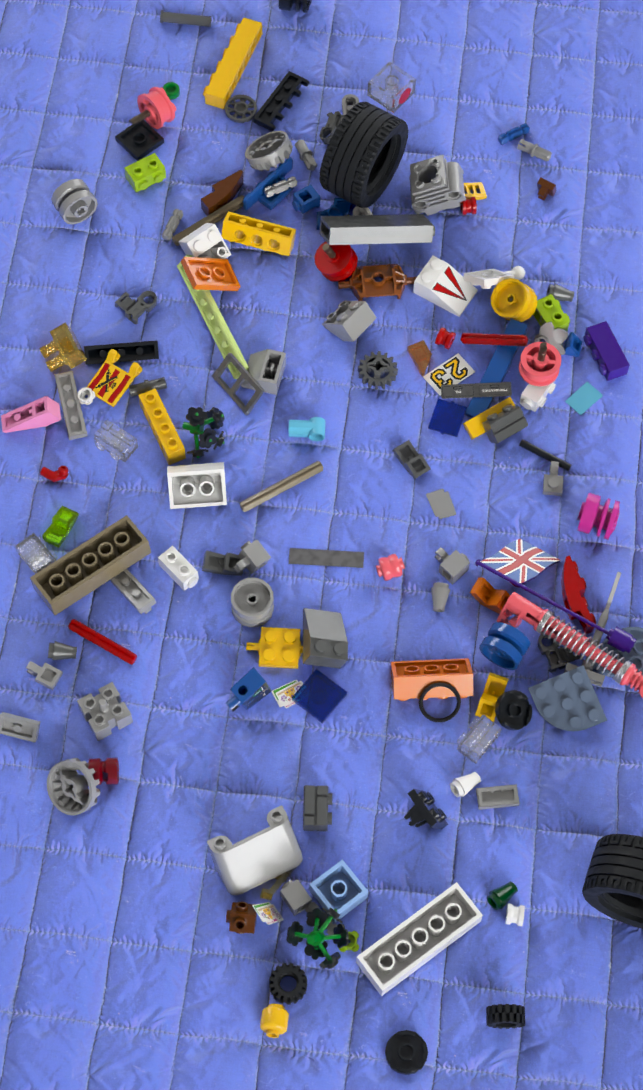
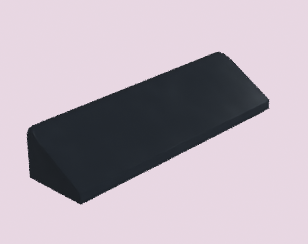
M158 341L84 346L86 365L104 363L111 349L116 350L120 354L117 362L159 359Z

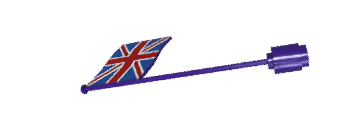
M518 539L507 544L495 555L482 561L480 559L476 560L475 565L477 567L479 565L607 634V644L623 653L625 651L627 653L631 652L637 640L633 638L632 634L617 626L615 629L611 628L608 631L522 585L536 578L548 567L559 563L561 560L522 539Z

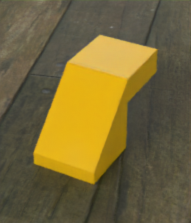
M489 673L475 716L494 722L496 717L495 704L498 697L505 692L508 678Z

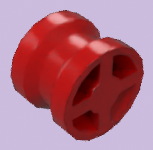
M475 196L460 202L462 215L477 213Z
M442 327L437 334L435 344H442L444 348L449 350L454 342L456 333L448 332L446 328Z

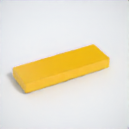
M511 397L506 398L463 423L471 440L486 432L482 424L487 421L489 415L501 413L502 408L512 404V406H515Z

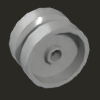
M72 179L61 184L51 198L52 204L59 211L62 219L67 224L72 225L88 219L98 205L97 199L81 179Z
M246 578L234 586L231 593V606L235 620L247 627H259L270 620L274 612L273 591L268 583L259 578Z

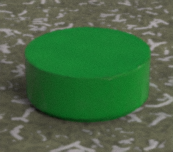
M168 82L163 86L170 100L176 99L179 96L180 89L178 84Z

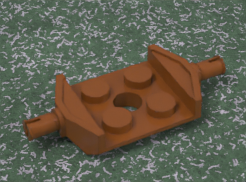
M398 264L357 266L349 281H338L339 289H352L358 301H362L363 297L397 295V299H400L405 285L414 284L417 277H407ZM381 277L383 280L377 282L374 280V278Z

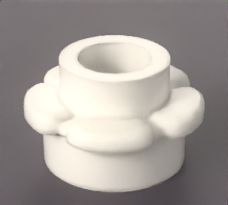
M84 387L78 391L80 404L89 405L93 402L95 392L91 388Z

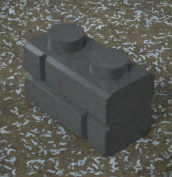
M507 405L502 408L501 413H493L487 417V421L483 422L482 425L491 443L498 444L528 426L519 406Z
M304 786V831H327L328 825H332V812H328V805H332V793H328V786Z

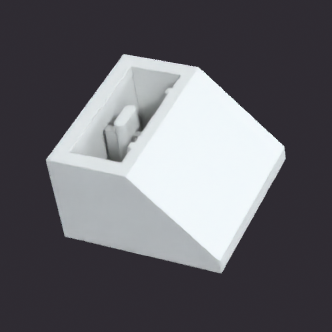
M205 223L178 241L185 255H191L192 257L226 259L231 255L218 228L212 223Z

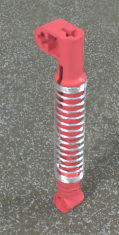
M516 592L511 594L499 614L497 622H503L517 628L522 620L533 626L536 632L543 633V636L545 634L548 635V639H554L553 643L557 641L559 646L562 644L565 646L564 649H570L569 653L573 651L575 656L582 653L580 660L584 656L588 657L586 663L590 659L593 660L591 667L595 662L599 665L596 670L600 666L604 667L602 673L606 669L610 672L607 677L614 673L613 680L620 685H630L631 689L634 687V691L639 690L638 693L643 698V672H638L633 662L631 663L628 660L624 663V657L619 659V654L613 656V650L608 652V647L603 648V643L597 645V640L592 642V636L587 637L586 633L581 634V630H576V626L570 627V623L566 624L565 619L560 620L559 616L554 617V613L548 609L543 610ZM513 614L516 615L515 617L511 618L510 620L507 619V618H509L510 616H512Z

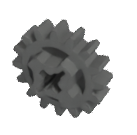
M378 351L377 355L371 352L370 357L364 355V360H360V366H358L359 378L362 379L363 384L368 383V388L373 385L375 390L378 389V386L385 389V384L391 386L392 381L396 380L398 373L397 362H393V357L387 358L388 353L381 355V352Z

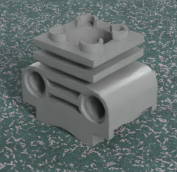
M444 155L410 164L411 203L416 214L425 212L429 216L441 210L459 207L460 202L466 200L463 181L464 171L457 162H447L446 158L444 159Z

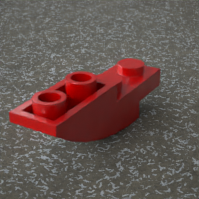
M569 555L565 559L561 579L565 608L596 624V619L589 612L588 604L584 597L587 588L586 582L583 577H580L578 566ZM568 614L570 620L576 619L572 615ZM579 620L586 634L593 632L594 627Z

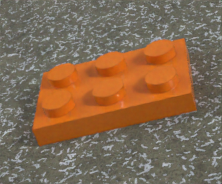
M183 257L181 260V264L193 289L238 291L241 287L228 259Z

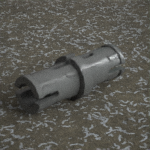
M164 377L150 381L144 380L142 383L129 385V392L131 397L155 388L156 390L166 389L167 385Z

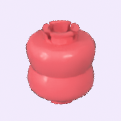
M396 554L379 558V565H376L378 576H383L385 581L402 576V569H405L402 558H398Z

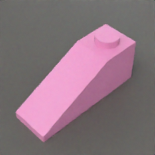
M48 396L1 415L2 431L4 433L46 427L61 420L59 403Z

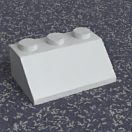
M224 462L167 466L170 509L227 505Z

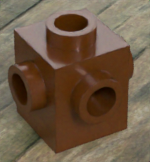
M242 901L232 903V908L227 910L226 923H230L229 931L239 934H254L257 913L252 905L255 904H248Z

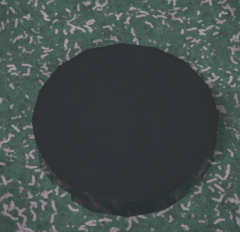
M511 690L502 693L495 704L497 720L508 730L522 729L531 720L532 706L529 704L528 697L524 693Z
M398 1031L386 1044V1061L391 1069L399 1074H415L422 1069L427 1061V1044L414 1031Z

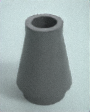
M556 283L554 285L549 284L546 296L552 294L555 300L572 302L574 291H570Z
M54 641V643L49 642L48 658H53V660L76 659L77 647Z

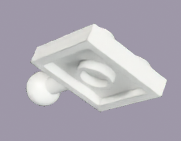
M515 266L511 271L505 272L496 269L464 273V281L470 282L471 285H480L483 289H490L493 285H497L504 279H523L525 270L521 266Z

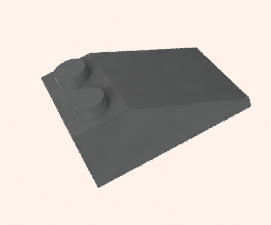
M304 608L303 664L341 668L348 661V641L341 613Z

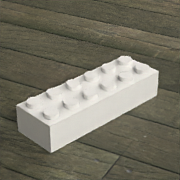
M456 882L359 954L356 958V963L379 994L383 996L480 923L483 915Z

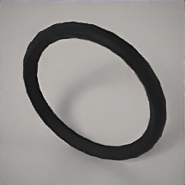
M439 682L429 685L423 690L419 698L421 713L433 722H446L452 719L458 713L461 705L458 691L447 683ZM446 687L455 694L457 704L452 714L445 718H434L427 714L423 707V699L432 688Z

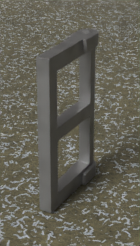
M232 353L227 354L212 375V378L218 382L245 415L252 411L254 405L265 392ZM230 362L241 373L231 389L221 378ZM245 379L256 390L246 406L235 394Z

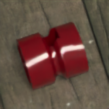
M101 758L89 759L88 769L93 768L96 771L93 777L94 780L99 779L100 784L98 785H101L103 782H106V784H119L118 758H106L105 761H102Z

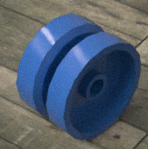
M495 622L479 649L493 664L507 670H515L521 663L522 656L526 654L531 643L515 627L503 622Z

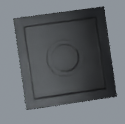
M145 120L132 124L115 136L116 141L137 161L164 143V138Z

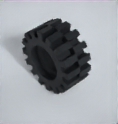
M283 963L282 966H277L269 978L271 995L274 996L276 1001L279 1000L282 1004L285 1002L287 1005H291L292 1002L295 1004L299 999L301 1000L307 991V976H305L304 970H301L298 965L294 966L293 963H290V965ZM285 976L293 977L297 982L295 989L289 992L284 991L280 987L281 979Z
M494 1004L486 1007V1024L488 1027L499 1029L525 1026V1007L516 1004Z

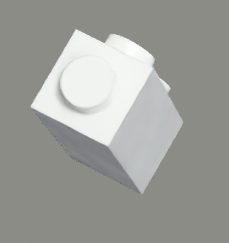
M554 382L546 386L528 384L521 394L520 404L524 408L536 412L538 407H543L547 400V394H552L556 384Z
M173 545L158 557L159 566L184 591L197 584L199 580L198 571Z

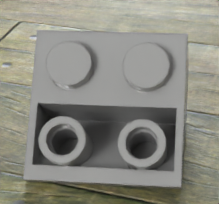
M345 300L338 305L339 308L335 312L327 316V320L322 325L341 340L354 342L377 317L366 301Z
M266 349L250 355L248 361L249 369L247 371L265 390V393L277 395L286 366V353ZM245 379L241 387L255 390Z

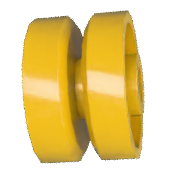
M513 278L504 279L493 289L491 306L495 313L508 321L512 318L516 321L524 322L534 314L537 307V296L534 290L523 282Z

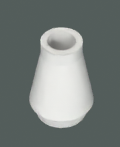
M477 772L455 778L450 783V789L456 797H464L481 782V778Z

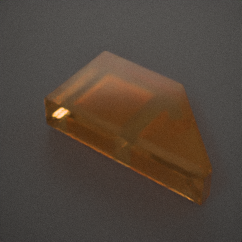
M424 340L408 346L407 351L421 376H424L432 354Z

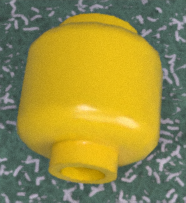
M269 1004L268 1007L262 1010L260 1029L266 1033V1036L278 1038L279 1035L287 1031L289 1013L285 1010V1007L280 1004Z

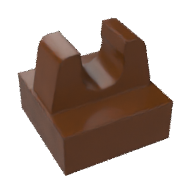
M540 177L537 182L539 189L538 198L545 200L548 194L554 196L557 191L556 184Z

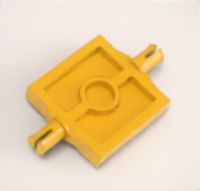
M261 627V637L258 643L247 642L246 650L258 651L259 667L298 669L301 653H303V646L300 641L301 629Z

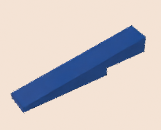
M511 318L504 334L526 335L528 325ZM498 345L480 383L503 382L519 346ZM473 397L465 415L473 418L489 409L494 397Z

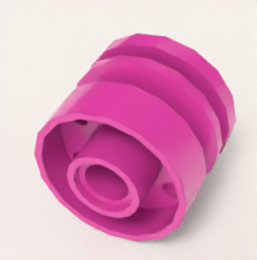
M588 493L586 502L582 503L577 520H580L577 531L589 534L592 528L596 527V536L599 537L603 529L606 530L604 539L609 540L618 521L620 502L615 500L613 508H609L611 499L608 498L603 506L600 505L601 496Z

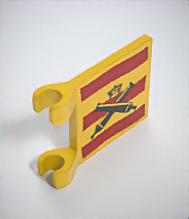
M114 349L109 351L105 362L87 386V388H91L95 392V397L112 407H115L134 378L143 370L136 362L132 363L128 373L114 365L120 358V354Z

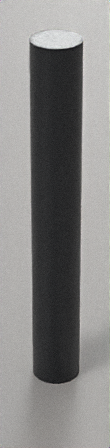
M523 439L519 446L549 462H559V467L567 471L572 466L570 463Z

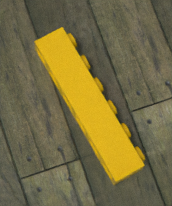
M243 17L241 23L237 24L235 35L231 36L228 48L224 49L222 60L218 61L216 71L210 77L209 85L204 88L205 104L225 109L226 102L234 92L263 34L261 22Z

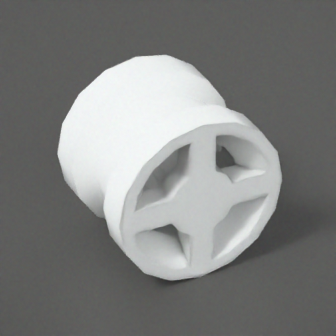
M508 903L505 924L515 923L522 927L525 906L520 905L516 907Z

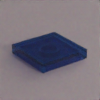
M316 669L292 696V701L323 724L346 697L347 691Z

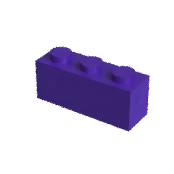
M607 321L587 327L583 339L586 346L590 347L592 358L594 361H597L601 375H604L607 381L626 375L630 364Z

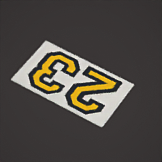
M458 353L423 376V378L441 396V385L458 384L475 373V371Z

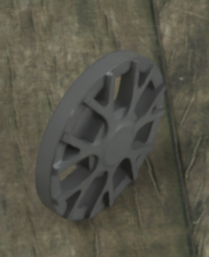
M235 95L226 102L225 113L230 120L244 123L254 118L257 113V105L247 95Z

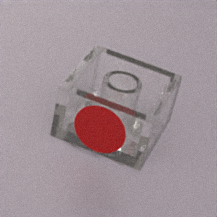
M389 61L368 82L367 96L394 113L415 93L416 79Z

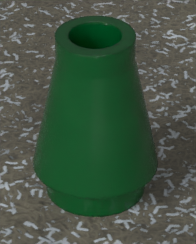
M510 881L490 891L487 901L493 909H503L512 896L518 892V889Z

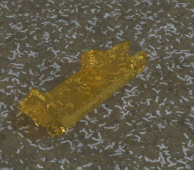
M296 868L275 877L277 881L269 890L262 888L260 899L264 898L271 901L273 895Z

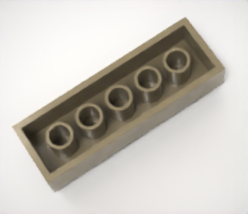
M126 515L30 577V580L41 599L52 613L57 615L151 553L149 542Z

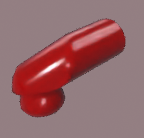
M60 466L57 471L43 467L40 475L53 482L66 479L69 475V470L66 466Z

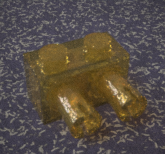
M66 322L50 331L53 341L39 348L44 358L59 351V355L46 362L51 372L65 364L72 369L87 360L74 332Z

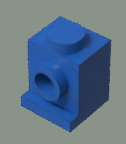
M310 184L293 193L292 205L296 211L300 210L304 214L315 207H320V195Z

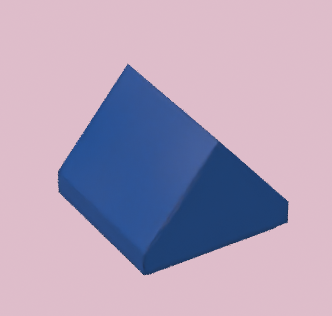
M570 332L564 346L565 355L579 357L582 341L574 332Z

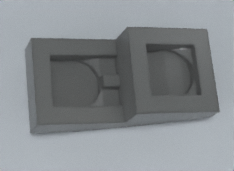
M410 440L392 450L403 467L414 479L431 470L422 454L417 453Z
M211 551L205 552L202 571L242 576L243 571L237 573L233 568L240 561L238 555L228 552L225 555Z

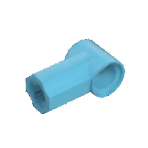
M313 417L309 420H289V437H308L312 441H322L325 439L326 421L321 417Z

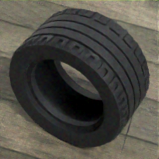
M359 102L353 106L341 120L327 146L320 168L321 186L332 194L360 208H367L374 204L389 185L404 154L408 139V125L406 122L368 102Z
M627 834L605 835L596 843L582 889L583 896L592 907L601 913L643 929V837Z

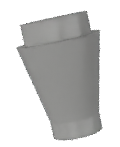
M437 582L431 588L433 611L444 612L450 589L448 584Z

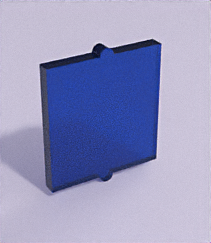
M438 398L428 429L441 432L442 435L445 433L457 437L467 407L455 404L454 401L449 402Z

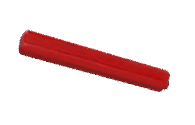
M463 333L461 341L463 344L527 346L528 338L526 335Z
M72 619L68 627L73 632L131 665L135 663L137 659L135 653L76 619Z

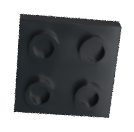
M413 789L407 793L415 804L404 816L405 819L412 820L409 822L410 826L420 827L428 823L430 827L443 829L448 825L445 820L447 818L445 813L440 808L437 809L434 804L435 799L429 792L426 793L423 790Z

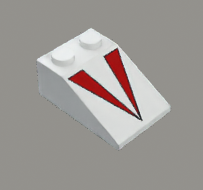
M435 256L430 258L417 276L413 293L458 317L461 316L478 291L470 282L464 281V277L451 265Z

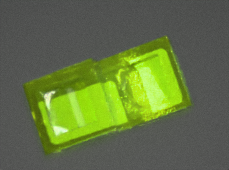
M62 506L53 516L52 524L42 535V540L59 548L74 526L79 513Z

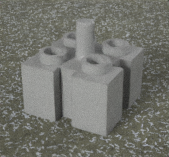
M113 682L99 688L98 695L93 697L90 693L77 700L79 709L86 722H89L90 729L97 741L111 735L112 728L117 726L120 730L133 723L132 715L124 701L121 702L120 694Z

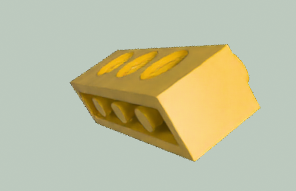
M228 211L223 220L221 236L230 242H237L264 251L290 256L294 247L296 229Z
M156 388L139 394L140 407L168 465L186 459L183 443Z

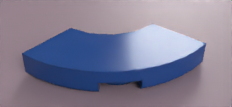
M334 198L333 204L328 209L317 212L316 230H320L321 216H347L352 203L342 198Z

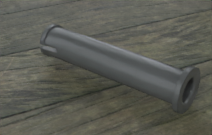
M161 10L160 23L169 22L211 27L212 16L172 13Z

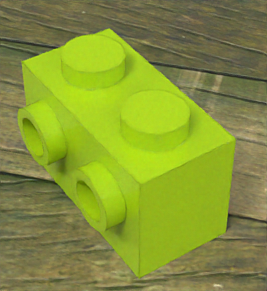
M155 153L124 167L125 177L135 192L145 190L166 178L165 167Z
M552 294L537 300V307L533 316L540 327L544 323L552 322L554 329L559 328L567 332L570 319L561 309L560 302L557 299L555 300Z

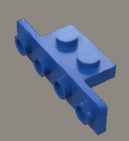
M291 157L287 158L283 164L280 163L279 167L271 171L263 182H259L251 193L245 195L243 199L244 210L248 211L257 201L272 210L294 190V187H288V190L278 194L274 193V196L269 198L264 193L265 187H272L273 184L282 180L287 181L284 176L293 168V159Z

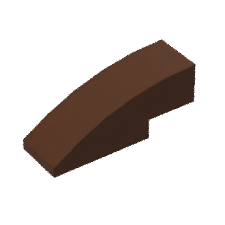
M239 170L212 185V193L201 198V209L207 216L233 200L243 184V171Z

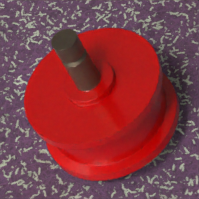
M325 241L316 251L315 265L322 272L323 276L330 281L338 282L347 279L357 267V254L350 245H329Z

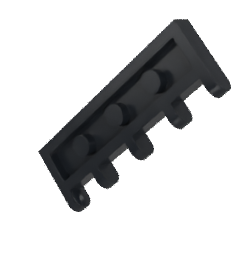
M289 71L254 116L253 122L270 131H274L276 127L273 125V122L276 119L281 121L284 118L281 114L282 110L285 107L291 109L293 105L289 101L294 95L300 97L302 93L298 89L301 85L307 87L309 81Z

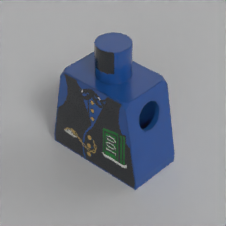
M253 667L230 689L234 696L226 702V705L232 712L241 705L248 710L268 695L271 689L264 678Z

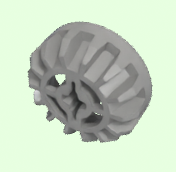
M273 131L253 141L246 149L245 157L252 168L259 171H269L271 167L277 168L279 163L283 164L285 159L290 157L293 146L286 132Z
M78 758L64 760L55 764L48 774V795L54 806L67 815H79L90 810L92 806L96 805L97 797L100 795V789L96 788L100 781L99 779L94 780L93 777L96 771L93 768L88 769L89 764L86 761H80ZM76 770H80L84 775H79Z

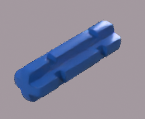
M524 123L520 127L507 131L506 134L499 135L498 141L501 145L508 143V140L510 142L529 133L530 128L527 123Z

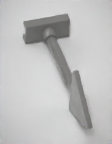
M617 572L606 607L599 618L597 625L602 628L606 626L609 608L621 572ZM596 629L592 642L597 640V645H599L603 632ZM586 656L582 665L585 667L591 684L601 687L605 675L593 672L594 665L591 667L593 660L590 659L586 663L588 658ZM567 663L564 673L579 666Z

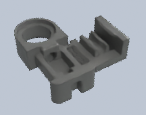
M336 111L334 114L332 112L327 114L329 117L326 126L322 127L319 137L325 144H329L336 128L345 116L341 115L339 111Z
M145 291L137 298L136 302L135 299L132 300L129 294L125 292L115 302V307L119 306L125 311L126 318L134 324H138V318L145 311L149 313L156 306L157 296L153 291ZM150 296L154 301L148 304L143 299Z
M542 633L539 636L538 647L541 654H545L551 666L549 672H555L558 668L560 670L564 669L566 663L580 659L581 654L575 656L573 651L569 653L570 649H564L562 646L559 648L558 642L553 643L554 639L550 638L552 645L544 646L541 640L548 638V635L545 634L543 636Z

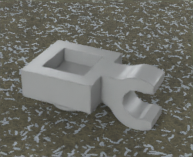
M551 461L549 475L544 474L543 495L562 496L563 476H558L559 462Z
M30 661L26 667L29 674L36 676L35 682L51 690L54 689L63 674L61 670L47 663L40 667Z

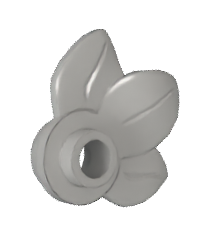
M547 322L540 327L539 334L535 336L534 342H541V339H544L546 343L553 345L560 355H564L565 349L561 344L567 339L568 332L559 328L554 329L553 323Z

